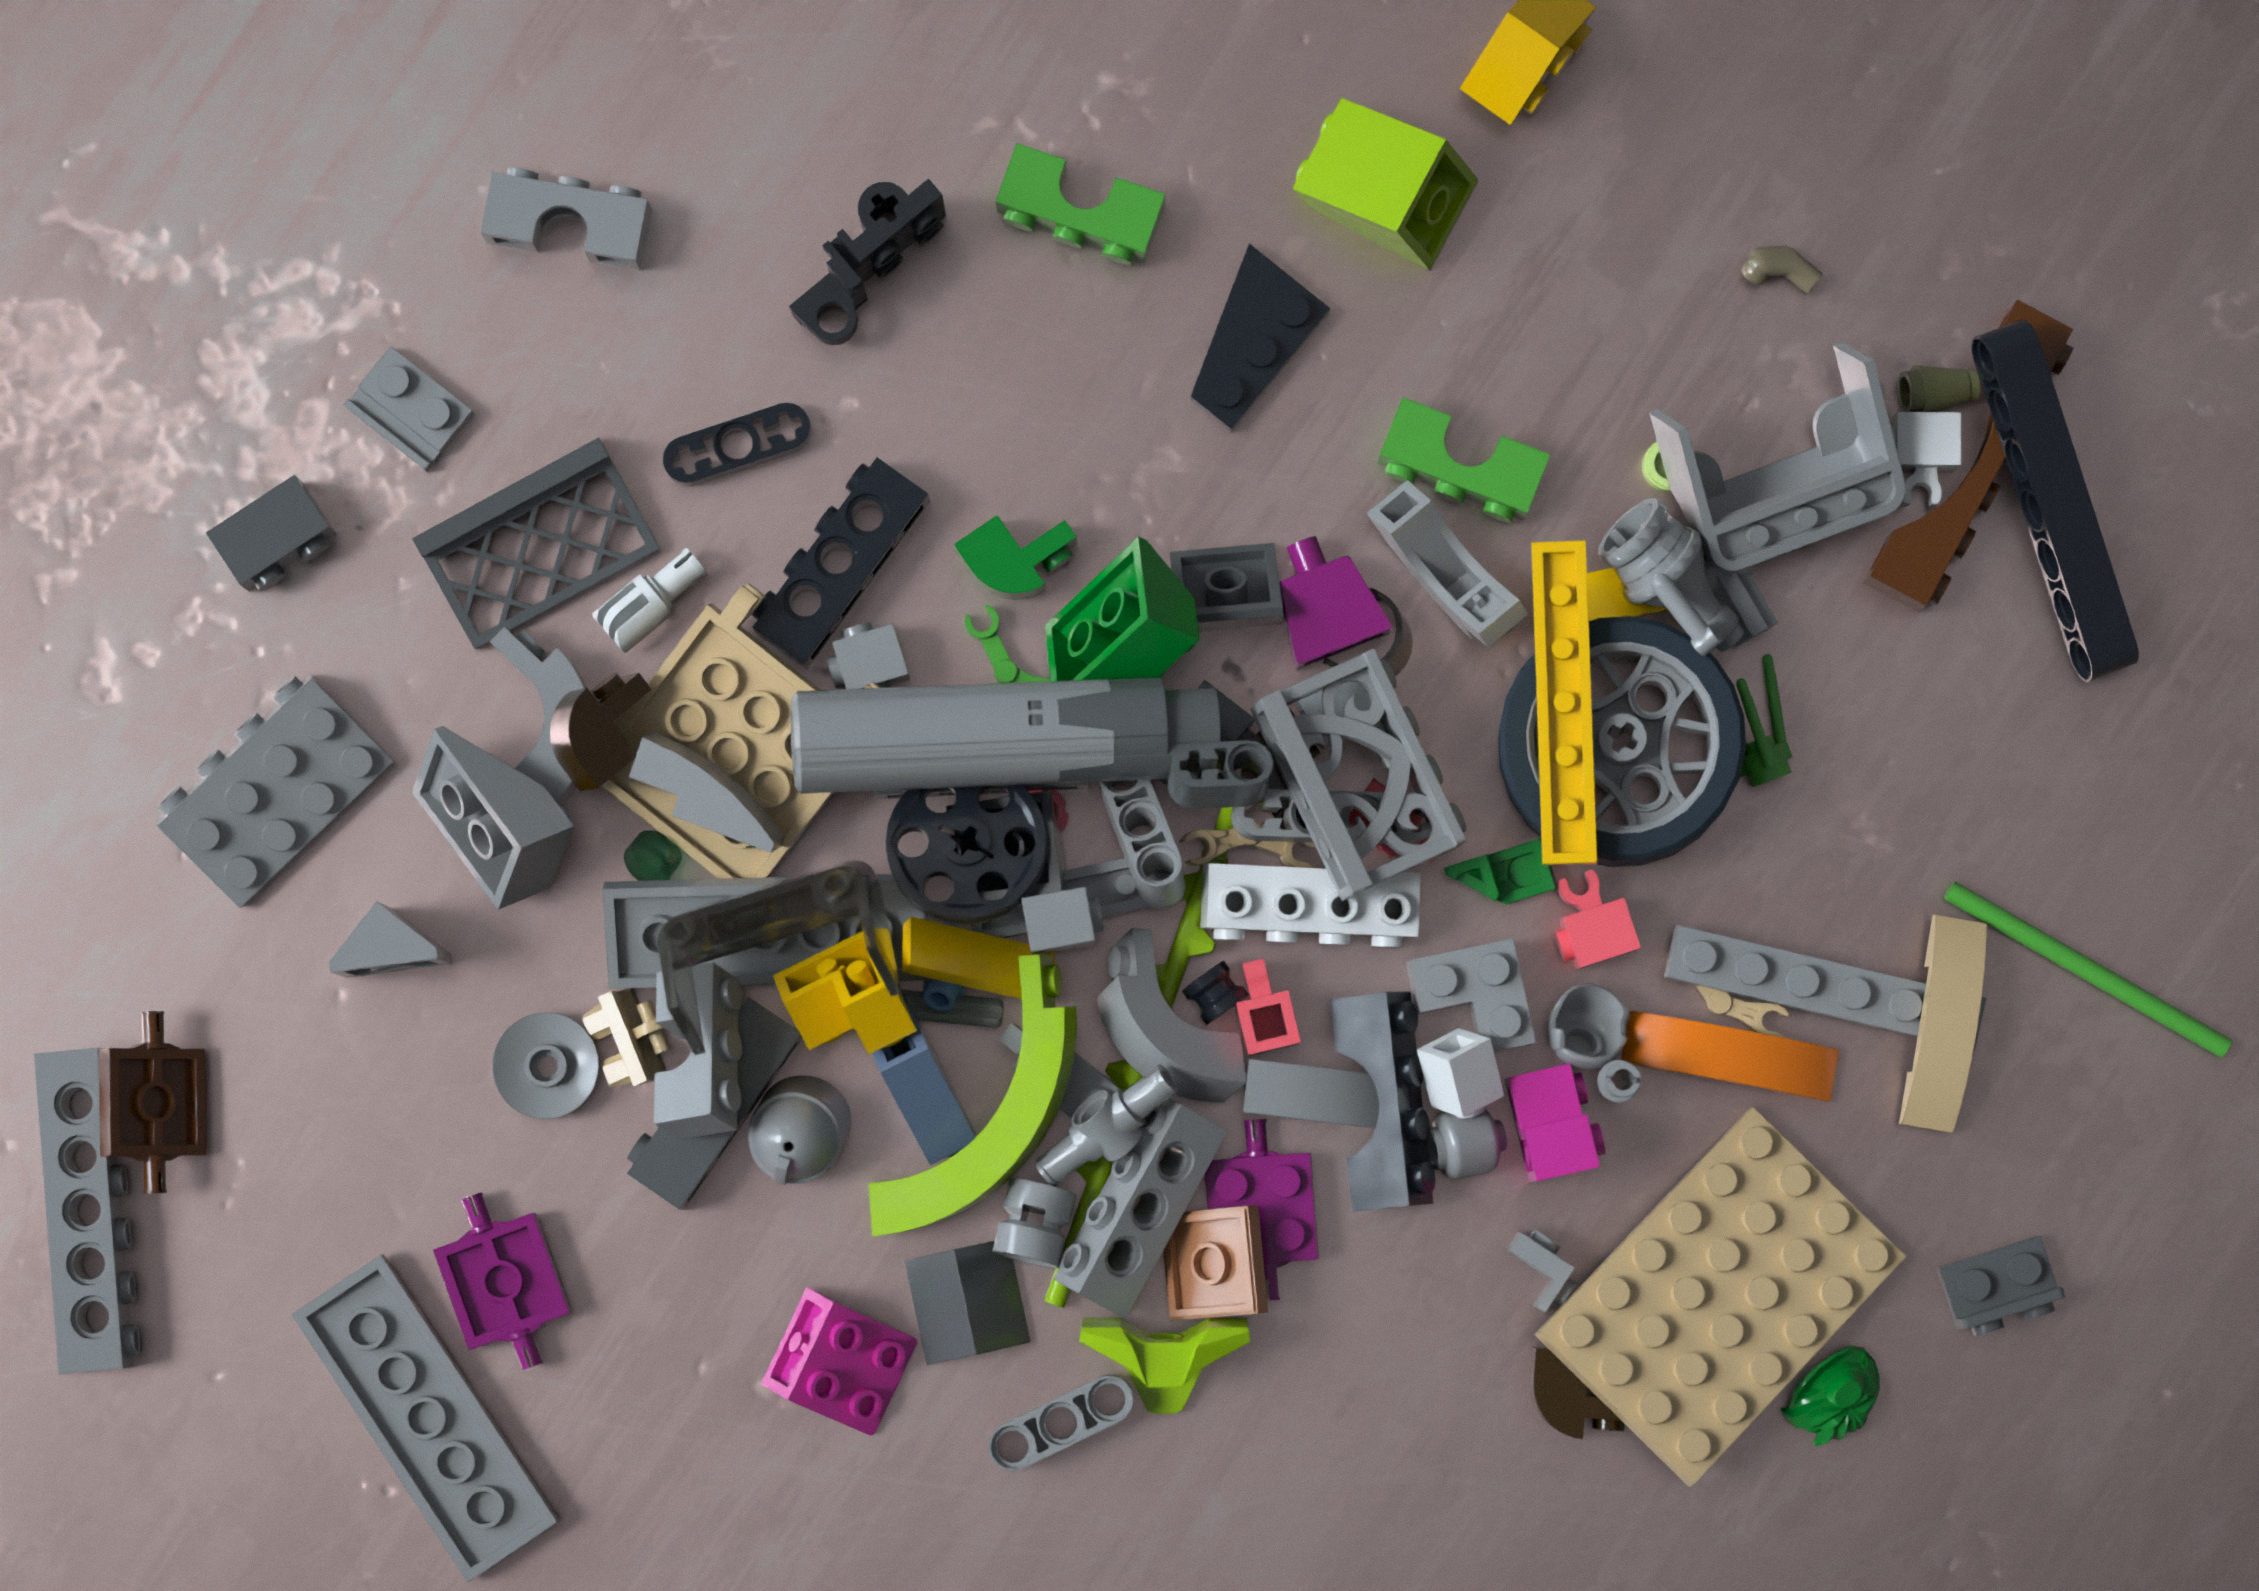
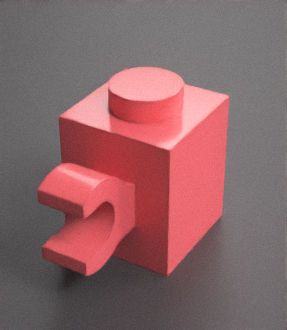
M1592 869L1584 872L1588 889L1583 895L1572 893L1566 878L1558 881V892L1562 900L1580 910V912L1561 918L1559 921L1562 930L1554 932L1563 961L1572 960L1575 970L1632 953L1641 948L1625 898L1602 904L1599 894V879Z
M1264 959L1243 963L1242 968L1250 999L1237 1002L1235 1007L1247 1057L1299 1045L1301 1040L1289 991L1272 994Z

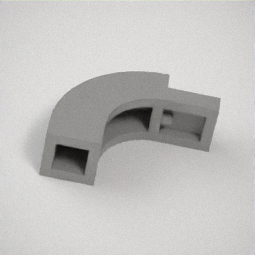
M1408 480L1367 512V515L1409 572L1438 606L1472 640L1476 637L1489 648L1497 640L1506 636L1515 625L1529 615L1521 601L1493 578L1469 553L1448 526L1432 500Z
M503 627L490 643L534 684L540 694L544 707V725L541 736L532 751L515 769L543 785L556 803L563 806L576 791L577 787L554 755L550 741L551 719L556 706L568 692L587 688L573 663L558 648L542 663L538 658L545 650L523 629L514 636Z
M1131 928L1110 949L1107 967L1110 977L1114 980L1097 996L1099 1011L1108 1035L1124 1059L1143 1077L1160 1064L1172 1074L1178 1084L1179 1091L1175 1095L1191 1100L1224 1103L1246 1083L1240 1033L1203 1030L1188 1024L1177 1016L1166 1003L1158 985L1151 930Z

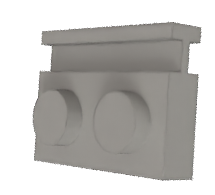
M391 346L358 385V389L353 396L343 404L347 410L426 472L430 470L436 458L443 454L475 414L469 407Z

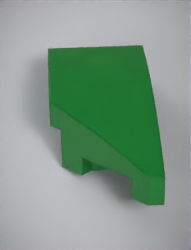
M1541 838L1444 867L1446 876L1458 880L1481 892L1484 896L1505 905L1558 889L1552 866H1542Z

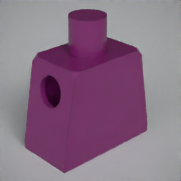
M1316 536L1300 540L1287 547L1297 575L1286 578L1279 583L1283 615L1296 670L1390 634L1392 627L1388 618L1348 555L1327 563Z

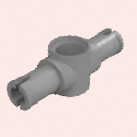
M1159 1064L1126 1091L1120 1089L1110 1095L1106 1090H1100L1088 1096L1078 1106L1072 1116V1126L1069 1127V1135L1036 1159V1167L1042 1177L1055 1187L1088 1160L1095 1162L1104 1156L1108 1161H1115L1125 1156L1133 1149L1142 1135L1143 1129L1141 1126L1145 1124L1144 1117L1179 1091L1178 1084L1172 1074Z

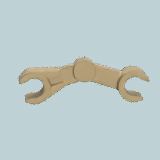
M1254 822L1255 827L1260 828V826L1256 822ZM1235 828L1228 830H1194L1186 833L1179 840V843L1196 838L1204 845V853L1200 858L1185 861V864L1190 866L1206 864L1230 848L1240 845H1252L1279 855L1286 867L1308 868L1311 864L1297 861L1293 857L1292 847L1295 843H1299L1307 848L1316 847L1314 842L1253 841L1239 835Z
M1695 985L1705 999L1707 1008L1711 1013L1717 1015L1724 1014L1738 1019L1754 1032L1778 1037L1782 1036V1034L1775 1031H1768L1762 1023L1764 1014L1769 1011L1775 1012L1782 1017L1789 1016L1782 1006L1772 1003L1745 1002L1729 996L1726 992Z

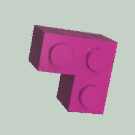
M1569 1063L1504 1079L1529 1183L1600 1167L1598 1156L1606 1154L1605 1144L1599 1123L1590 1124L1588 1115L1582 1114L1580 1105L1587 1104L1589 1101L1581 1072L1573 1074L1571 1064Z

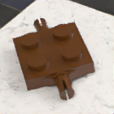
M165 1011L141 1012V1044H136L129 1048L99 1049L100 1157L127 1156L139 1162H144L143 1194L167 1193L166 1161H171L180 1156L206 1155L205 1049H181L170 1043H164Z

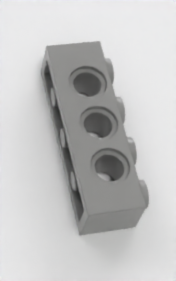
M1170 1098L1144 1117L1145 1124L1141 1126L1143 1129L1142 1135L1137 1144L1125 1156L1113 1162L1111 1174L1099 1196L1088 1207L1086 1219L1072 1245L1063 1253L1060 1267L1053 1278L1074 1292L1124 1319L1127 1318L1228 1132L1223 1127ZM1166 1149L1163 1159L1159 1162L1161 1154ZM1140 1197L1138 1205L1134 1208L1136 1200ZM1115 1243L1112 1252H1111L1110 1255L1108 1256V1252H1109L1110 1248H1111L1112 1245Z

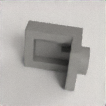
M1534 1229L1528 1237L1522 1232H1517L1506 1251L1550 1279L1533 1307L1544 1313L1550 1305L1559 1309L1576 1284V1282L1569 1278L1575 1268L1556 1256L1560 1246Z

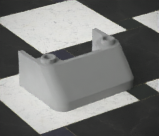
M1844 342L1833 345L1845 394L1826 401L1816 411L1812 428L1817 447L1725 481L1715 459L1704 452L1693 450L1687 427L1659 409L1649 413L1670 490L1690 527L1700 533L1702 537L1701 547L1713 563L1724 570H1741L1886 516L1900 506L1905 496L1906 486L1874 359Z

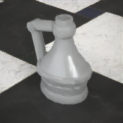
M1656 498L1645 499L1623 514L1603 537L1598 547V555L1601 561L1614 569L1624 586V594L1628 600L1636 604L1644 603L1667 608L1690 636L1691 644L1701 656L1707 655L1714 648H1717L1720 652L1728 650L1742 637L1744 630L1738 625V617L1728 605L1720 604L1711 591L1705 571L1700 533L1690 527L1683 526L1668 514L1665 504Z

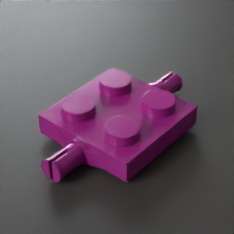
M1256 1119L1257 1140H1255L1254 1120H1244L1247 1152H1243L1231 1159L1212 1160L1205 1173L1207 1210L1258 1205L1265 1282L1268 1280L1269 1300H1280L1277 1268L1292 1261L1319 1259L1311 1153L1283 1155L1274 1151H1268L1266 1119Z
M480 1192L472 1195V1198L466 1197L461 1199L472 1230H469L458 1241L436 1248L433 1252L468 1350L476 1349L494 1341H512L522 1367L521 1370L523 1371L532 1368V1365L537 1366L543 1363L532 1333L536 1332L546 1322L572 1312L536 1213H531L509 1222H492L482 1196L483 1193Z

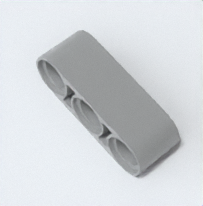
M1150 779L1100 781L1105 809L1140 897L1146 904L1160 909L1171 907L1178 903L1183 897L1186 888L1181 856ZM1123 781H1131L1136 784L1133 788L1126 791H1119L1113 788L1116 784ZM1146 825L1154 828L1152 832L1143 836L1130 833L1138 826ZM1159 870L1172 873L1169 878L1163 881H1153L1148 878L1150 874Z
M1107 1374L1099 1376L1000 1425L995 1429L989 1440L988 1449L990 1457L998 1467L1008 1471L1021 1470L1126 1418L1133 1406L1134 1397L1132 1389L1127 1381L1118 1375ZM1115 1384L1124 1392L1125 1404L1117 1413L1104 1414L1095 1406L1094 1394L1102 1385ZM1055 1408H1067L1076 1416V1429L1068 1437H1056L1047 1429L1046 1417ZM1018 1431L1027 1439L1029 1445L1028 1452L1021 1460L1010 1461L1000 1454L998 1440L1005 1432Z

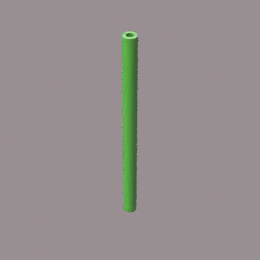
M1956 881L1951 884L1946 892L1944 900L2218 1057L2223 1058L2230 1048L2232 1039Z

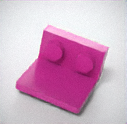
M806 1287L761 1384L788 1401L865 1434L874 1435L917 1345V1340L906 1333L849 1309L833 1299Z

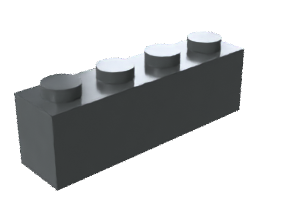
M750 997L747 998L738 1010V1034L742 1042V1055L738 1060L737 1084L741 1091L742 1101L741 1107L737 1111V1130L679 1140L663 1129L658 1128L652 1137L644 1133L627 1157V1160L633 1163L627 1174L679 1210L686 1209L802 1040V1036L796 1028Z

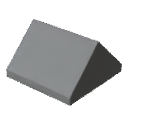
M376 901L329 961L331 973L349 978L452 964L451 953L393 908Z

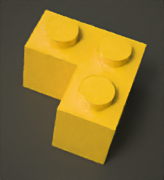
M1518 0L1507 12L1459 89L1510 125L1523 110L1532 115L1550 90V88L1543 84L1549 72L1557 76L1567 64L1572 54L1575 56L1592 33L1593 29L1587 26L1586 23L1596 9V6L1587 0Z
M869 928L773 975L783 1004L809 1050L823 1043L833 1042L839 1039L845 1032L854 1028L869 1055L882 1048L894 1046L904 1037L917 1031L895 977Z

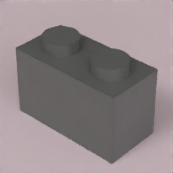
M295 474L206 532L240 586L249 592L256 587L259 592L271 588L286 576L283 569L300 558L305 563L320 556L330 547L327 540L337 535L305 484Z

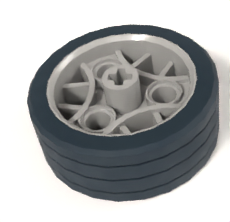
M1633 616L1597 618L1589 621L1590 666L1598 664L1615 691L1591 703L1594 782L1607 792V796L1595 808V818L1597 821L1609 806L1615 802L1626 826H1613L1596 822L1597 864L1607 867L1642 866L1678 853L1699 839L1721 815L1741 775L1746 751L1744 713L1734 684L1718 660L1710 652L1705 656H1701L1691 644L1689 635L1663 622ZM1534 653L1520 669L1505 698L1499 727L1498 744L1500 771L1509 798L1527 826L1541 837ZM1627 660L1638 664L1629 678L1623 683L1610 661ZM1647 685L1656 686L1664 693L1666 704L1659 711L1647 712L1636 701L1637 691ZM1689 697L1698 708L1703 723L1675 717ZM1670 729L1706 736L1707 754L1705 761L1669 763L1668 739ZM1622 733L1628 734L1631 737L1628 745L1630 748L1623 747L1620 752L1614 751L1611 748L1612 737L1619 738ZM1702 773L1695 790L1685 799L1672 775ZM1641 776L1653 779L1658 785L1659 797L1649 804H1641L1635 801L1629 791L1630 783L1634 779Z

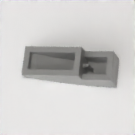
M657 732L642 737L629 777L678 795L671 816L769 853L782 846L785 835L767 811L740 783L719 766L689 747Z
M1249 1059L1242 1113L1375 1129L1379 1116V1099L1374 1082L1368 1073Z

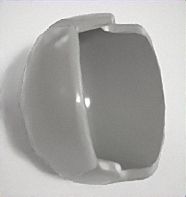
M1593 983L1573 985L1558 999L1550 1013L1547 1032L1551 1049L1555 1051L1559 1059L1566 1064L1570 1063L1571 1066L1583 1070L1602 1068L1605 1064L1616 1059L1628 1040V1037L1625 1036V1022L1628 1015L1626 1006L1611 990Z

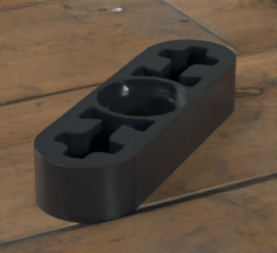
M780 403L672 440L665 448L663 465L667 474L675 483L682 486L699 485L800 451L811 438V423L808 415L800 406L793 403ZM783 415H789L792 422H802V426L795 430L796 438L794 440L786 441L782 434L768 437L767 440L772 448L762 451L761 438L753 426L754 424L763 421V429L765 432H768L780 426L779 418ZM736 430L748 433L753 442L750 453L741 459L728 457L723 452L722 447L726 435ZM713 438V448L722 465L712 468V460L708 457L695 463L696 472L687 475L682 467L674 469L673 463L681 459L680 450L689 448L693 455L708 452L703 441Z

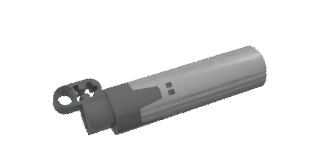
M1161 677L796 691L791 698L792 769L795 788L801 794L1168 779L1167 788L1169 795L1175 803L1182 807L1192 809L1246 807L1255 805L1263 800L1268 791L1273 769L1271 753L1264 745L1248 740L1220 742V715L1216 688L1164 690ZM1250 768L1259 777L1244 779L1238 776L1235 770ZM1219 770L1223 771L1221 780L1217 779ZM1190 772H1194L1196 774L1197 780L1191 779Z

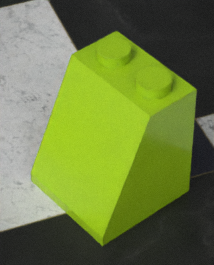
M1341 97L1334 112H1331L1325 118L1321 127L1320 138L1310 157L1306 158L1299 166L1296 174V183L1292 189L1310 209L1407 260L1431 270L1479 179L1445 138Z

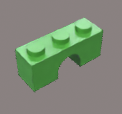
M1016 143L995 201L997 212L1004 214L1003 221L1026 231H1032L1034 225L1054 232L1053 239L1071 247L1082 248L1083 242L1103 248L1102 255L1117 263L1131 265L1133 259L1145 263L1165 207L1164 193L1116 177L1108 198L1102 204L1091 209L1074 207L1065 200L1060 191L1067 172L1066 160Z
M1402 397L1377 462L1386 466L1384 473L1403 483L1408 480L1411 484H1414L1415 480L1419 479L1435 486L1434 493L1455 503L1463 504L1464 499L1468 498L1485 505L1483 513L1497 520L1512 523L1514 517L1524 520L1550 454L1501 435L1494 454L1488 461L1477 466L1461 465L1449 456L1444 443L1445 432L1452 416Z

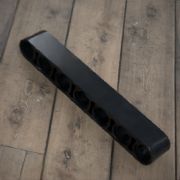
M2021 319L1975 336L1971 343L1973 360L2072 665L2078 676L2086 682L2137 663L2139 659L2137 642L2038 335L2027 320Z

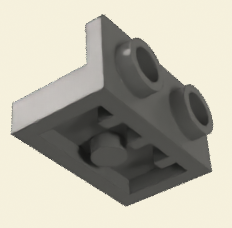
M2034 1236L1936 1268L1956 1329L1965 1330L1971 1328L1973 1336L2003 1328L2002 1318L2022 1312L2024 1320L2054 1312L2053 1301L2065 1298L2063 1287H2057L2041 1236Z

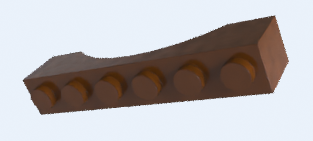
M2017 299L2006 312L1998 328L2021 319L2027 320L2038 335L2049 371L2059 375L2074 347L2066 344L2073 329ZM1990 409L1983 442L1973 466L1957 490L1943 504L1919 520L1897 528L1889 534L1863 581L1864 584L1917 612L1926 607L1929 601L1935 605L1939 603L1952 577L1944 573L1953 555L1960 559L1964 556L1976 534L1975 530L1969 528L1978 509L1986 513L2001 485L1993 480L2002 463L2007 465Z

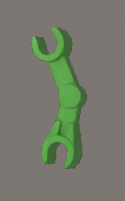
M985 605V609L992 619V625L987 631L975 630L969 615H965L964 623L966 630L972 638L981 641L994 668V676L999 683L1050 681V679L1032 676L1017 668L1010 660L997 633L1000 622L998 614L992 607Z

